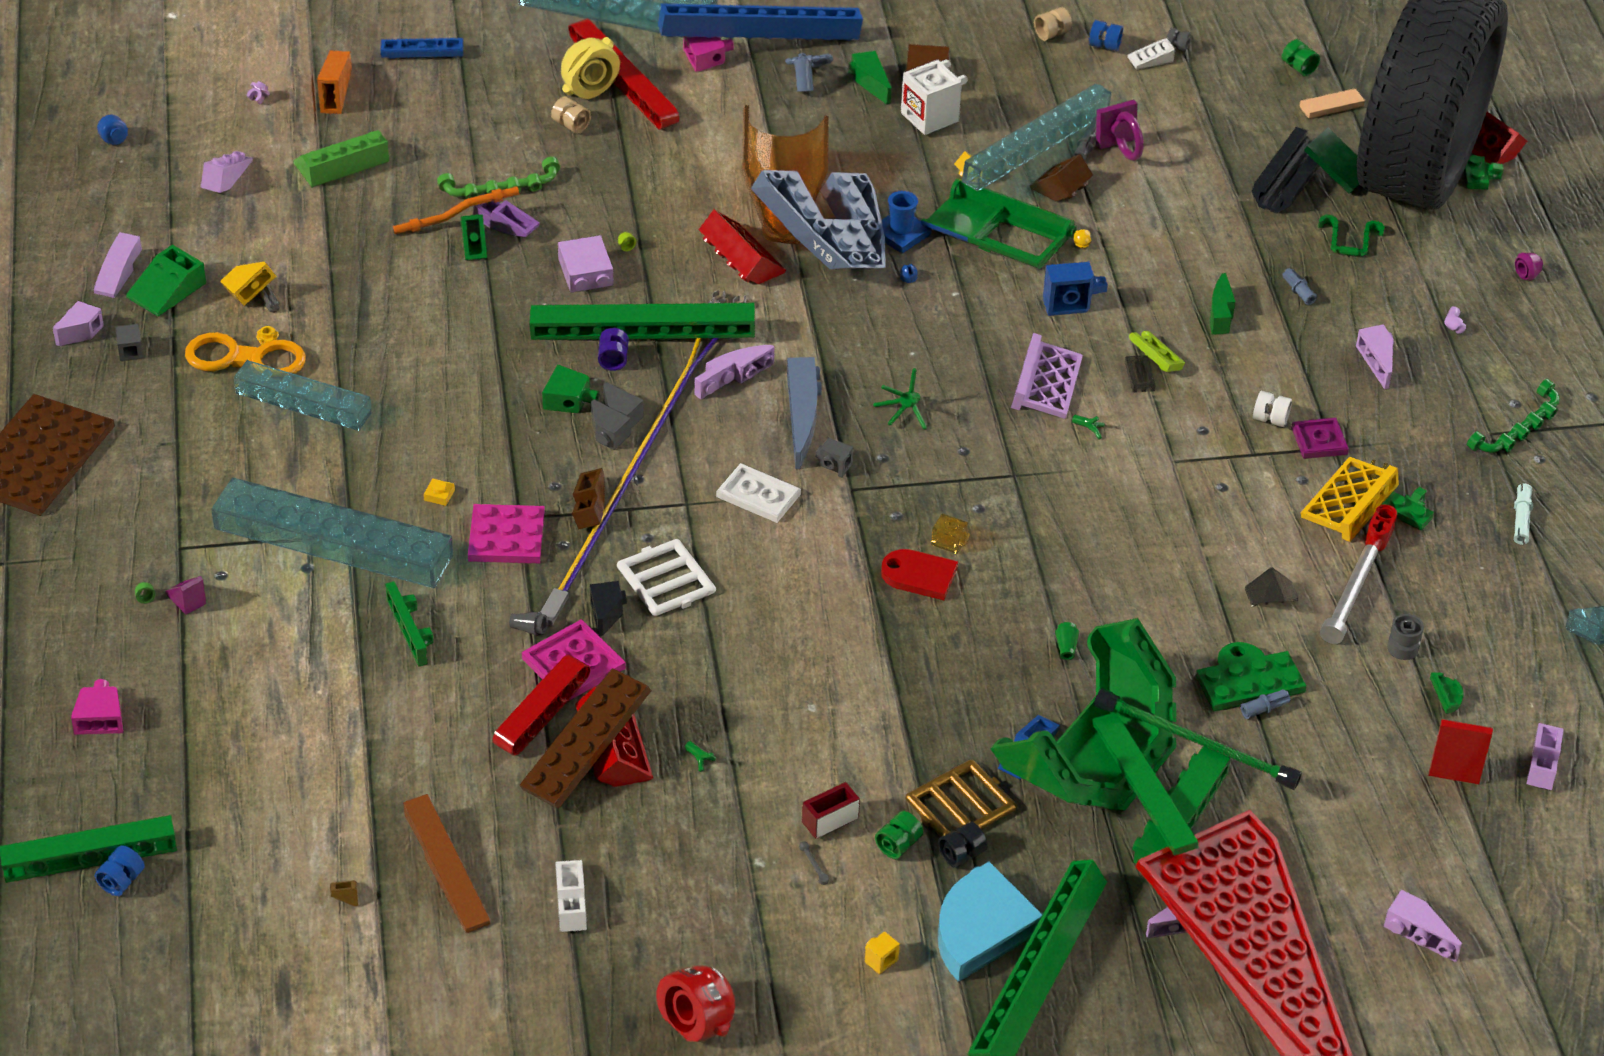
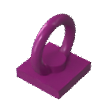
M1134 99L1097 109L1096 147L1101 150L1118 145L1122 154L1131 161L1138 160L1142 156L1144 149L1143 134L1137 121L1138 103ZM1135 140L1134 153L1129 149L1126 142Z

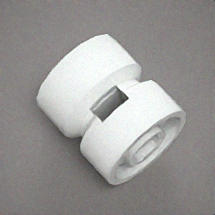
M1260 391L1254 407L1253 419L1262 422L1270 420L1273 425L1285 427L1292 399L1283 396L1274 398L1272 393ZM1269 404L1273 405L1271 413L1267 412Z

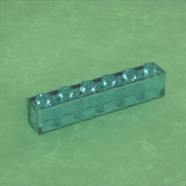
M246 360L234 376L236 394L359 431L372 414L369 396Z

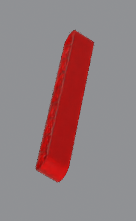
M584 19L568 26L569 35L574 43L587 38H596L602 41L606 37L590 19ZM613 44L612 49L620 60V68L613 83L656 128L663 129L678 123L680 118L676 107Z

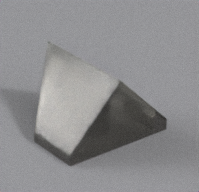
M1270 567L1245 586L1251 607L1256 606L1257 603L1268 605V602L1284 603V601L1288 600L1298 601V595L1292 581L1273 567Z

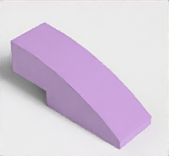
M119 232L101 267L94 288L95 294L112 298L116 297L134 271L133 262L142 251L139 236Z
M1538 724L1527 778L1528 785L1552 790L1561 750L1562 728Z

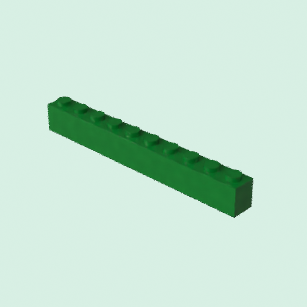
M755 303L531 305L530 335L531 340L600 339L601 333L606 329L618 328L623 330L629 339L755 338Z
M1093 859L1072 861L970 1047L967 1053L968 1056L1016 1055L1107 884L1105 877Z

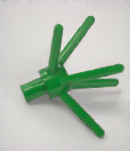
M916 368L912 369L908 392L904 393L886 385L881 386L883 390L896 394L900 398L874 403V407L899 403L902 405L889 420L888 425H892L906 408L912 407L922 428L927 429L916 406L920 400V394L914 392Z

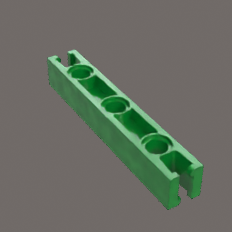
M167 815L0 846L1 865L4 871L5 883L100 866L108 861L109 856L119 846L131 848L141 858L177 851L172 816Z

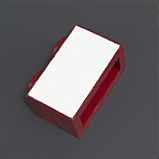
M844 782L802 802V823L812 836L817 839L859 819L860 798L848 783Z

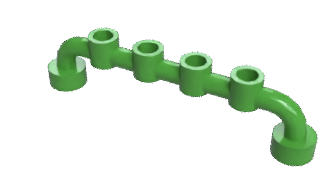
M547 157L542 161L545 175L539 176L536 173H532L527 178L522 179L509 177L503 182L489 180L484 185L476 186L473 183H469L464 188H454L456 183L453 175L444 173L437 178V183L441 191L454 197L466 196L467 199L479 196L482 193H491V190L499 188L504 190L518 187L520 193L521 187L529 186L531 191H539L542 188V184L551 182L560 170V165L556 157Z

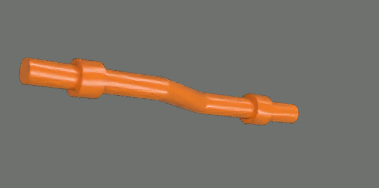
M518 187L491 190V193L465 199L443 214L419 220L418 218L410 219L407 223L393 226L394 234L420 231V228L446 222L469 207L492 201L494 203L501 202L504 198L519 195Z

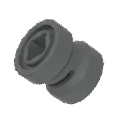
M1171 27L1167 39L1173 47L1186 52L1191 41V32H1180L1178 29Z

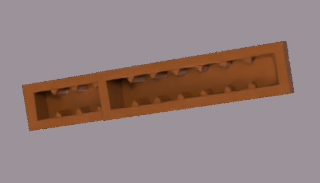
M428 794L403 802L404 815L425 852V859L465 932L468 933L490 925V918Z

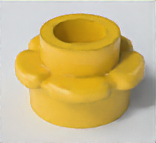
M264 326L257 331L256 338L262 345L265 342L277 340L279 333L271 326Z

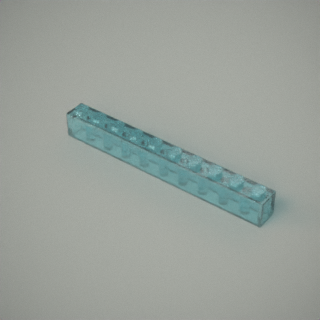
M1095 83L965 160L962 182L976 191H980L1089 125L1092 118L1097 116V109L1110 105L1112 92Z

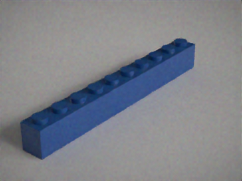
M661 4L658 27L661 36L799 38L806 40L843 39L849 41L859 40L863 17L859 8Z

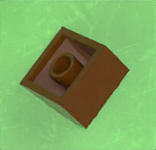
M1081 154L1053 165L1029 187L1054 201L1061 199L1067 201L1076 195V190H1080L1089 184L1087 181L1093 176V173Z

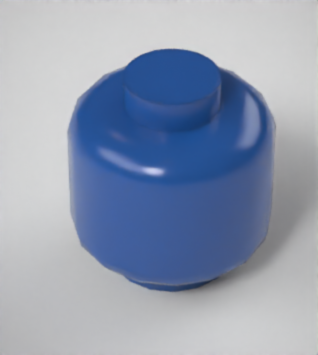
M111 114L100 119L97 125V132L107 144L119 145L127 138L128 128L121 118Z

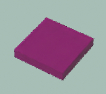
M1337 418L1292 422L1291 428L1303 459L1348 455L1349 448Z

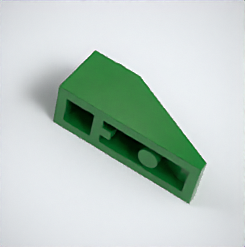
M876 51L853 53L852 60L848 65L850 75L854 76L856 83L886 105L891 104L892 87Z

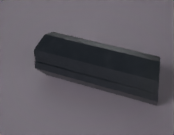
M1296 126L1255 181L1252 193L1260 208L1269 209L1277 214L1290 207L1319 168V165L1304 151L1312 142L1306 136L1308 130Z

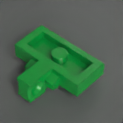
M1470 156L1464 169L1467 188L1488 190L1490 179H1502L1503 164H1485L1484 156Z
M1418 487L1412 496L1406 494L1404 497L1393 491L1381 504L1394 507L1397 510V519L1421 531L1433 519L1434 515L1433 511L1425 508L1426 503L1424 501L1427 490Z

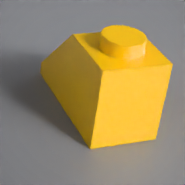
M263 261L236 266L220 282L235 299L245 306L277 276L267 263Z

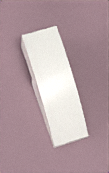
M582 860L556 862L560 932L587 930Z

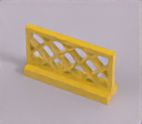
M1349 456L1301 511V518L1342 533L1343 540L1351 542L1374 515L1376 508L1399 486L1398 468L1389 465L1387 469H1383ZM1353 466L1361 471L1348 473L1347 470ZM1378 475L1380 477L1378 479L1368 480L1367 476ZM1364 478L1363 482L1352 484L1351 479ZM1347 480L1348 485L1336 487L1335 484L1337 482ZM1358 489H1368L1366 493L1356 494L1355 492ZM1352 492L1351 496L1342 498L1339 496V493ZM1335 494L1336 499L1327 501L1323 500V498L1328 495ZM1346 503H1356L1354 507L1345 509L1343 507V504ZM1336 505L1340 507V510L1327 511V507ZM1322 508L1324 513L1320 514L1311 513L1313 510ZM1343 516L1344 518L1340 523L1334 522L1330 519Z

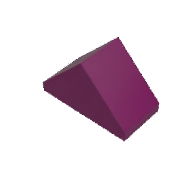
M201 576L185 580L165 591L166 595L185 615L207 604Z

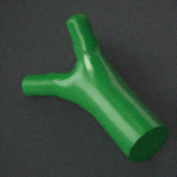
M1076 414L1073 416L1072 423L1090 429L1098 439L1102 438L1096 427H1104L1105 423L1097 422L1099 420L1098 416L1094 418H1086Z
M688 741L685 744V749L696 758L699 772L704 770V760H716L713 753L705 752L692 741Z

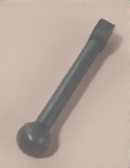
M801 842L799 848L805 852L819 876V883L821 885L828 884L829 876L820 869L809 850V843Z

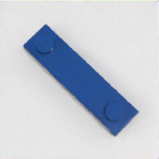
M463 38L381 40V58L463 56Z

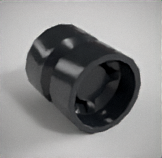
M968 822L958 827L956 831H951L938 839V846L944 860L950 866L958 867L967 862L969 857L974 858L987 850V841L981 828L974 822Z

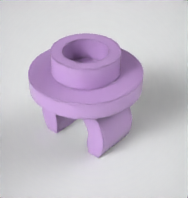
M260 81L257 83L252 82L250 86L253 89H250L247 93V97L251 101L258 95L255 99L258 104H262L264 98L270 95L268 87Z

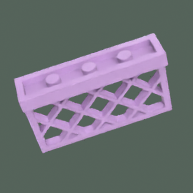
M1033 333L1011 408L1020 411L1021 405L1065 419L1083 355L1041 342L1042 336ZM1042 350L1051 353L1053 356L1047 358L1042 353ZM1064 359L1075 360L1076 363L1068 365ZM1058 361L1062 367L1055 369L1051 363ZM1045 365L1049 371L1043 373L1039 367ZM1067 372L1071 378L1064 380L1060 374ZM1054 376L1058 382L1051 384L1047 378ZM1041 380L1045 386L1038 388L1034 382ZM1063 387L1067 393L1060 395L1056 388ZM1050 391L1054 397L1047 399L1043 392ZM1037 395L1041 401L1037 402L1028 398ZM1059 402L1063 410L1054 407L1052 403Z

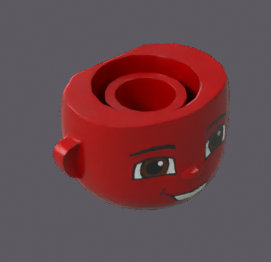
M693 966L674 971L660 980L656 999L661 1015L687 1041L700 1042L716 1035L722 1037L728 1034L735 1012V997L730 983L721 972L709 966Z

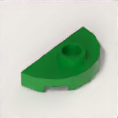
M1431 672L1430 680L1445 713L1455 712L1460 708L1463 701V687L1458 680L1454 679L1453 681L1443 676L1444 673Z

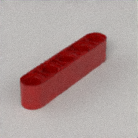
M565 655L498 727L493 735V743L513 756L519 755L586 682L591 672L590 666L572 655Z

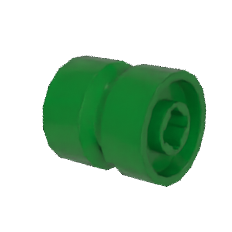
M1294 39L1285 46L1282 52V60L1302 76H1309L1319 66L1320 55L1300 39Z
M900 811L890 820L889 824L883 826L875 834V841L878 848L886 856L898 859L909 849V846H913L923 836L924 830L914 815L907 811Z

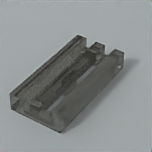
M1148 355L1125 356V365L1132 392H1137V389H1141V392H1146L1148 388H1150V392H1154L1156 385ZM1133 361H1134V365H1135V369H1136V373H1137V377H1138L1139 383H1137L1136 376H1135V373H1134V369H1133V365H1132V362H1133ZM1139 361L1143 362L1148 382L1144 381Z

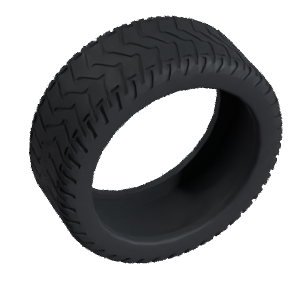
M1408 0L1393 30L1381 61L1361 131L1357 155L1358 183L1366 191L1427 210L1441 208L1451 196L1476 143L1498 75L1508 27L1507 5L1503 0Z

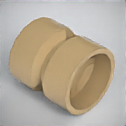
M1059 7L1050 12L1037 15L1034 19V27L1039 38L1046 41L1057 35L1070 32L1072 20L1068 11L1063 7Z
M565 96L556 101L551 111V117L557 123L578 134L584 131L590 123L591 112Z

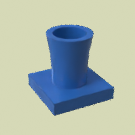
M897 191L888 197L890 215L881 220L885 243L902 254L932 233L931 228L923 226L921 220L914 217L918 198L908 191Z

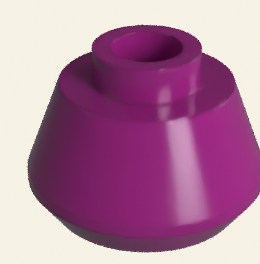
M1520 253L1517 255L1515 269L1522 279L1532 281L1542 271L1543 260L1537 254Z

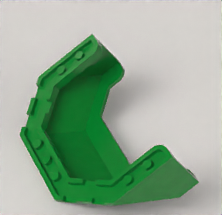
M1139 618L1096 626L1087 638L1088 649L1096 660V696L1099 690L1104 688L1120 696V700L1125 701L1126 705L1134 706L1144 712L1146 711L1156 717L1167 720V722H1176V703L1173 702V688L1176 687V676ZM1096 696L1057 742L1050 732L1039 731L1033 733L1027 740L1013 742L1008 737L1000 738L990 748L1003 769L1068 803L1124 811L1137 796L1093 726V718L1114 713L1095 707ZM1116 712L1152 770L1156 773L1176 749V737H1173L1171 731L1162 730V728L1160 729L1156 725L1153 726V724H1148L1126 713Z

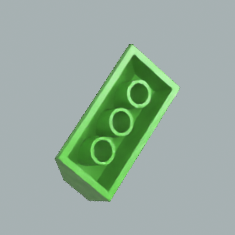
M379 130L369 132L368 134L301 155L294 160V165L311 187L318 186L389 162L388 141Z

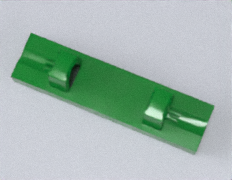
M395 581L385 583L387 602L418 667L427 665L426 646L434 643V636L430 627L417 629L410 613L418 610L415 595L401 596Z

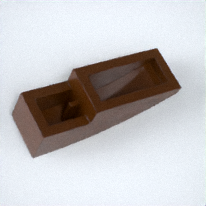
M603 468L580 473L573 492L576 503L572 512L578 530L601 524L605 499Z

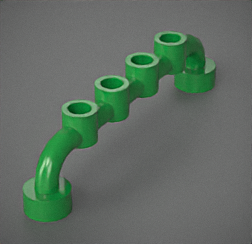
M1548 378L1545 379L1537 388L1536 393L1543 398L1549 396L1551 400L1549 402L1545 401L1536 412H1531L1523 422L1516 423L1511 431L1507 434L1503 433L1495 443L1489 444L1484 442L1486 437L1479 431H1476L1469 438L1466 445L1473 451L1480 449L1488 453H1495L1502 448L1507 452L1512 450L1516 444L1515 438L1524 441L1530 433V427L1536 431L1542 426L1544 422L1543 417L1551 420L1558 411L1556 407L1560 402V397L1554 389L1555 383Z

